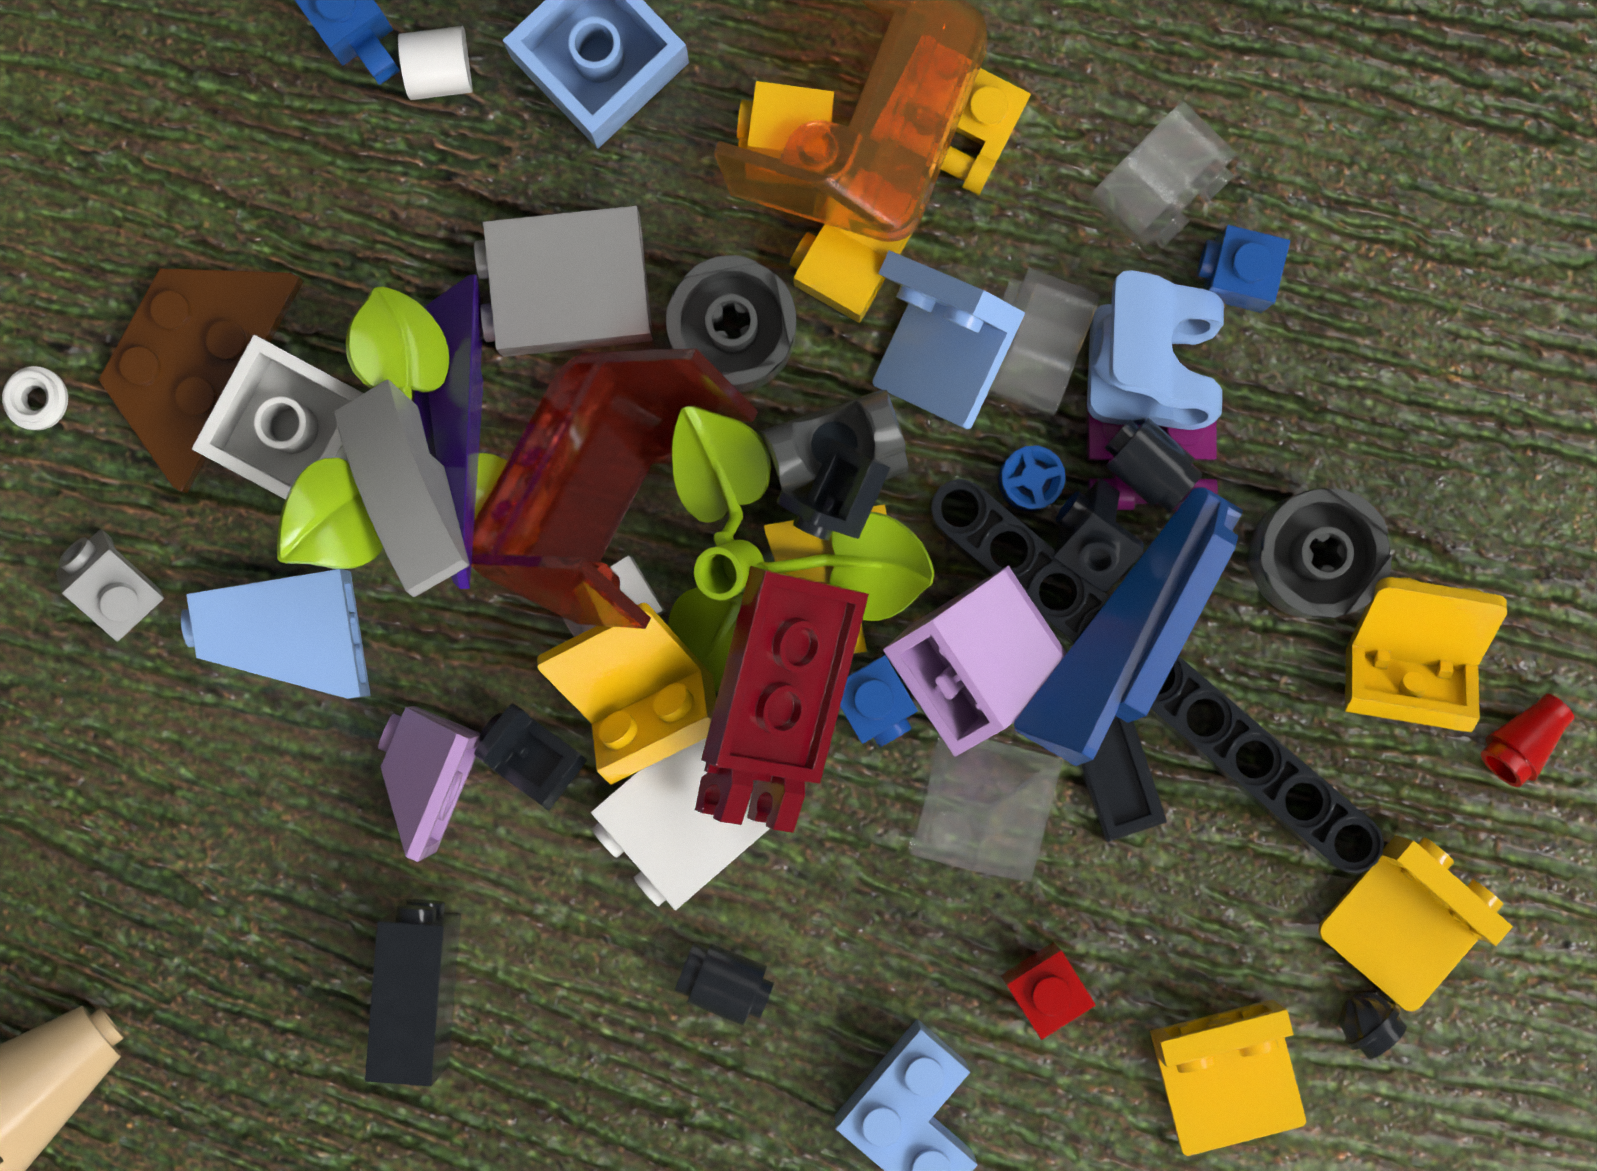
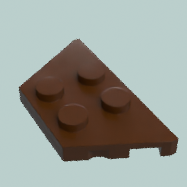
M162 268L157 272L98 380L168 481L177 490L188 493L207 459L206 456L192 450V447L253 335L269 343L271 342L304 282L300 277L285 272Z

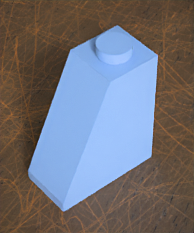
M336 569L186 594L189 609H184L181 612V627L186 645L188 647H195L196 658L347 699L371 696L351 571Z

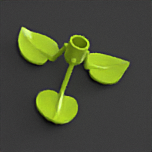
M387 287L373 288L366 301L351 319L347 329L346 354L353 373L370 389L388 379L411 400L412 390L432 392L444 383L450 360L446 338L430 313L409 296ZM479 453L472 552L487 556H506L522 552L538 541L540 532L528 485L521 473L504 458L494 454ZM324 458L306 467L292 484L282 508L277 537L278 561L290 564H311L332 569H353L365 565L380 554L383 545L368 515L349 462L341 458Z
M688 406L681 409L675 426L672 446L673 476L678 496L687 511L699 521L706 523L720 520L728 513L729 519L723 530L714 535V541L717 546L705 550L697 558L694 567V577L698 587L686 591L676 600L670 612L668 626L713 675L715 692L719 691L743 598L742 593H744L751 566L780 573L822 566H834L830 576V584L869 594L862 619L867 621L888 619L904 611L933 583V565L922 542L907 526L888 515L878 512L870 513L859 539L833 531L832 546L834 554H819L776 562H764L761 552L755 545L746 540H734L733 536L743 519V511L740 505L750 504L759 500L767 490L770 480L771 463L766 445L751 427L739 420L696 406Z

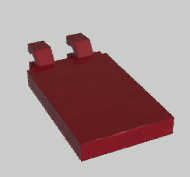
M750 567L701 758L702 761L706 762L704 771L708 773L702 776L695 806L696 811L702 814L714 815L713 819L719 822L742 825L750 800L748 819L766 823V827L772 830L794 833L805 798V781L818 784L821 782L869 594L758 567ZM753 780L759 781L753 786Z

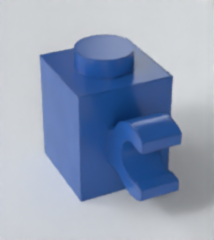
M295 0L342 66L356 56H359L379 85L400 71L379 41L394 29L374 0Z

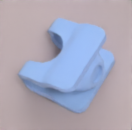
M1129 270L1119 274L1112 286V304L1098 307L1090 320L1087 409L1092 417L1101 422L1124 425L1129 419L1137 425H1141L1149 417L1158 426L1185 430L1205 428L1214 423L1222 414V389L1213 378L1192 372L1182 365L1173 352L1172 344L1196 345L1212 339L1224 325V304L1222 299L1215 292L1177 285L1160 276L1145 272Z

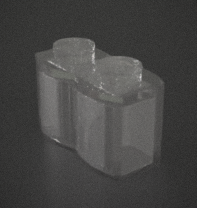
M1182 101L1095 188L1089 200L1141 251L1153 240L1164 248L1190 221L1181 212L1198 195L1208 203L1235 176L1226 166L1236 157L1237 153Z
M1030 267L1024 272L1021 281L1010 277L1001 300L1025 312V315L988 394L1048 417L1055 415L1095 313L1100 294Z

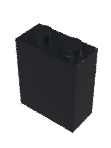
M408 899L406 905L397 906L395 911L377 921L365 1082L431 1087L449 1066L461 913L445 912V902Z

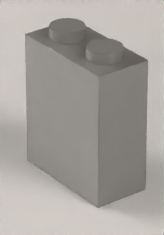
M637 206L483 222L485 240L475 241L474 243L479 279L489 278L491 303L481 304L482 328L485 341H495L496 350L503 357L653 341L641 217Z

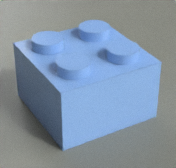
M545 0L503 39L511 59L597 149L689 63L686 44L644 0Z

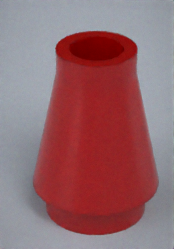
M1545 693L1534 705L1486 737L1487 746L1481 752V758L1491 772L1513 787L1519 788L1527 780L1535 781L1565 729L1574 720V714L1562 700L1552 694Z

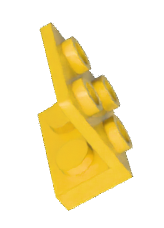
M640 603L537 657L538 670L592 724L597 772L610 785L707 738L716 703L713 675L647 603Z
M1271 999L1150 1031L1179 1146L1184 1155L1191 1156L1303 1127L1306 1124V1117L1285 1037L1294 1034L1287 1009L1275 1000Z

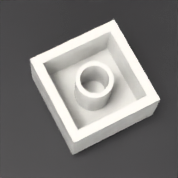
M253 335L194 443L192 450L286 500L297 476L315 461L324 458H341L348 461L334 411L364 393Z

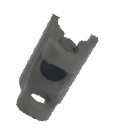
M879 390L761 430L764 442L771 454L781 490L806 499L833 439L850 445L891 467L885 480L899 476L909 469L905 453V441L887 390Z

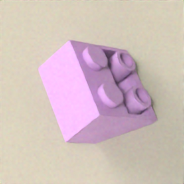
M1006 566L915 621L883 649L954 757L1014 723L1067 654L1009 566Z

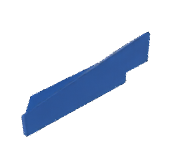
M1197 487L1193 489L1014 722L1015 730L1074 766H1078L1094 759L1115 716L1127 723L1147 716L1236 548L1238 535L1233 532V529L1243 510L1207 488Z

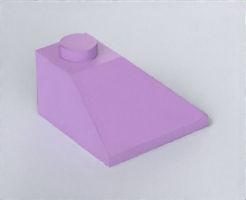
M416 706L405 707L402 717L392 714L383 731L378 749L387 752L381 765V770L405 856L419 862L437 852L476 758L474 752L480 744L479 737L481 733Z

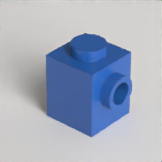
M1227 225L1215 237V240L1207 239L1204 244L1197 270V276L1205 278L1203 289L1215 292L1222 299L1223 304L1258 313L1264 312L1276 301L1290 240Z
M886 655L878 657L847 677L840 708L862 744L874 738L878 747H882L912 729L907 717L918 710Z

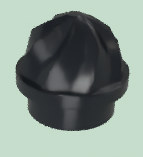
M1362 992L1349 996L1342 1006L1338 1020L1346 1037L1345 1043L1352 1050L1360 1049L1368 1059L1376 1058L1389 1050L1401 1039L1407 1029V1025L1399 1017L1400 1007L1393 1000L1389 1001L1381 995L1372 992Z

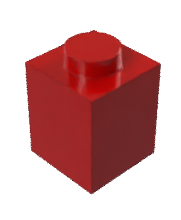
M1054 942L1000 975L1041 1040L1096 1006L1066 956Z

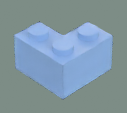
M916 1019L835 1114L836 1130L884 1171H973L977 1166V1162L972 1149L933 1117L970 1073L965 1059Z

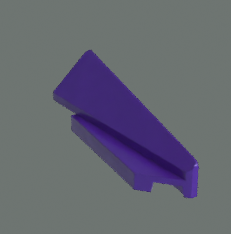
M477 275L465 277L424 307L440 326L446 338L450 360L444 383L432 392L415 390L414 403L419 409L429 453L445 468L470 565L451 576L453 583L459 589H470L483 397V378L481 372L483 340L482 303Z

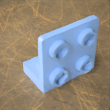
M889 250L878 274L901 285L896 297L907 302L908 305L873 378V385L881 390H887L888 393L960 427L970 429L1025 312L985 290Z

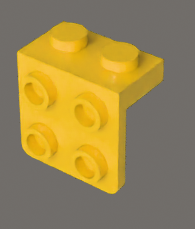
M1386 577L1379 580L1375 586L1374 598L1366 605L1346 648L1345 712L1472 733L1480 719L1478 666L1507 615V600L1503 596L1484 593L1477 589H1460L1424 583L1412 578Z
M1395 835L1383 849L1377 864L1361 874L1320 922L1318 933L1322 940L1398 1006L1406 1011H1416L1478 940L1497 946L1513 926L1497 913L1504 904L1491 891L1474 879L1466 886L1448 870L1453 865L1454 860L1439 846L1426 837H1423L1419 843H1416L1414 840Z

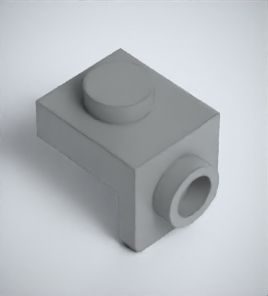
M102 529L89 540L83 537L75 541L59 560L58 565L60 567L57 569L56 575L62 594L117 642L164 599L161 589L115 549L112 538Z

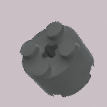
M726 255L701 262L685 276L674 291L667 307L666 327L675 356L691 378L698 384L712 390L740 393L763 386L776 377L786 366L795 344L796 311L790 291L776 274L765 266L744 256ZM736 312L739 321H750V325H745L741 328L740 338L728 339L725 331L715 332L714 327L724 324L723 314Z
M1323 488L1309 490L1281 500L1263 515L1251 538L1247 565L1262 595L1279 610L1304 619L1339 617L1360 610L1368 605L1374 598L1377 582L1389 577L1392 561L1387 536L1389 533L1380 513L1361 496L1341 489ZM1325 542L1328 546L1323 555L1330 563L1329 565L1314 567L1311 563L1314 554L1309 549V546Z

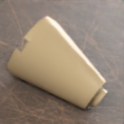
M80 1006L0 1044V1157L3 1159V1162L0 1163V1171H26L121 1057V1053L115 1045L124 1036L102 1008L90 1014L87 1009Z

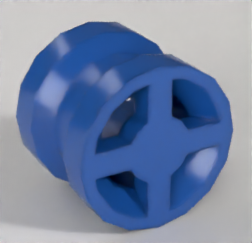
M1038 445L1025 446L1013 452L1002 464L998 475L999 491L1003 499L1013 508L1024 512L1039 511L1052 504L1062 493L1066 482L1065 469L1060 458L1050 449Z

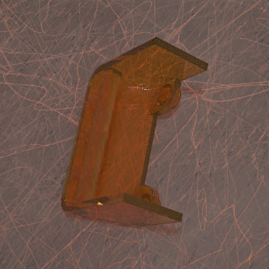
M861 0L869 9L890 15L892 18L849 126L825 120L804 123L790 135L780 159L718 141L714 154L730 195L879 241L894 242L911 235L921 222L988 49L986 21L980 11L966 0Z

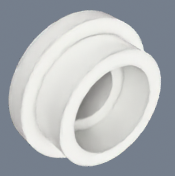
M31 366L18 370L8 379L3 389L2 403L7 416L16 425L29 430H44L55 425L63 417L68 405V392L64 382L57 374L43 367ZM42 388L46 393V403L41 409L33 411L28 405V396L32 390Z

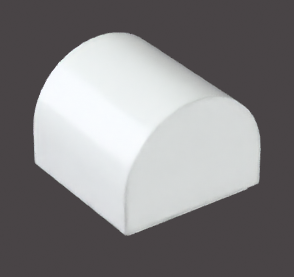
M463 26L401 33L398 35L401 72L405 90L410 100L473 92L466 33Z

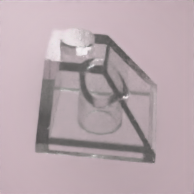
M938 733L908 845L910 854L975 872L1031 882L1063 759L989 739L954 757Z

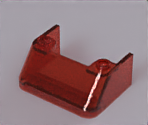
M697 348L591 352L572 358L555 375L474 520L471 567L482 577L576 624L646 629L651 617L620 590L619 575L607 564L600 563L604 553L651 465L672 463L673 436L682 408L696 406L741 422H753L758 411Z

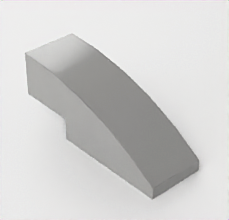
M387 379L335 410L334 415L342 445L354 480L372 524L406 592L412 597H416L470 566L445 468L429 453L418 406Z

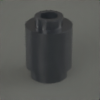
M1149 417L1140 426L1129 419L1104 447L1113 455L1106 464V467L1150 506L1158 503L1167 512H1170L1186 496L1203 475L1192 464L1195 457Z
M693 943L674 991L688 996V1004L743 1026L749 1014L759 1019L761 1018L774 982L763 978L767 965L713 943H710L709 948Z

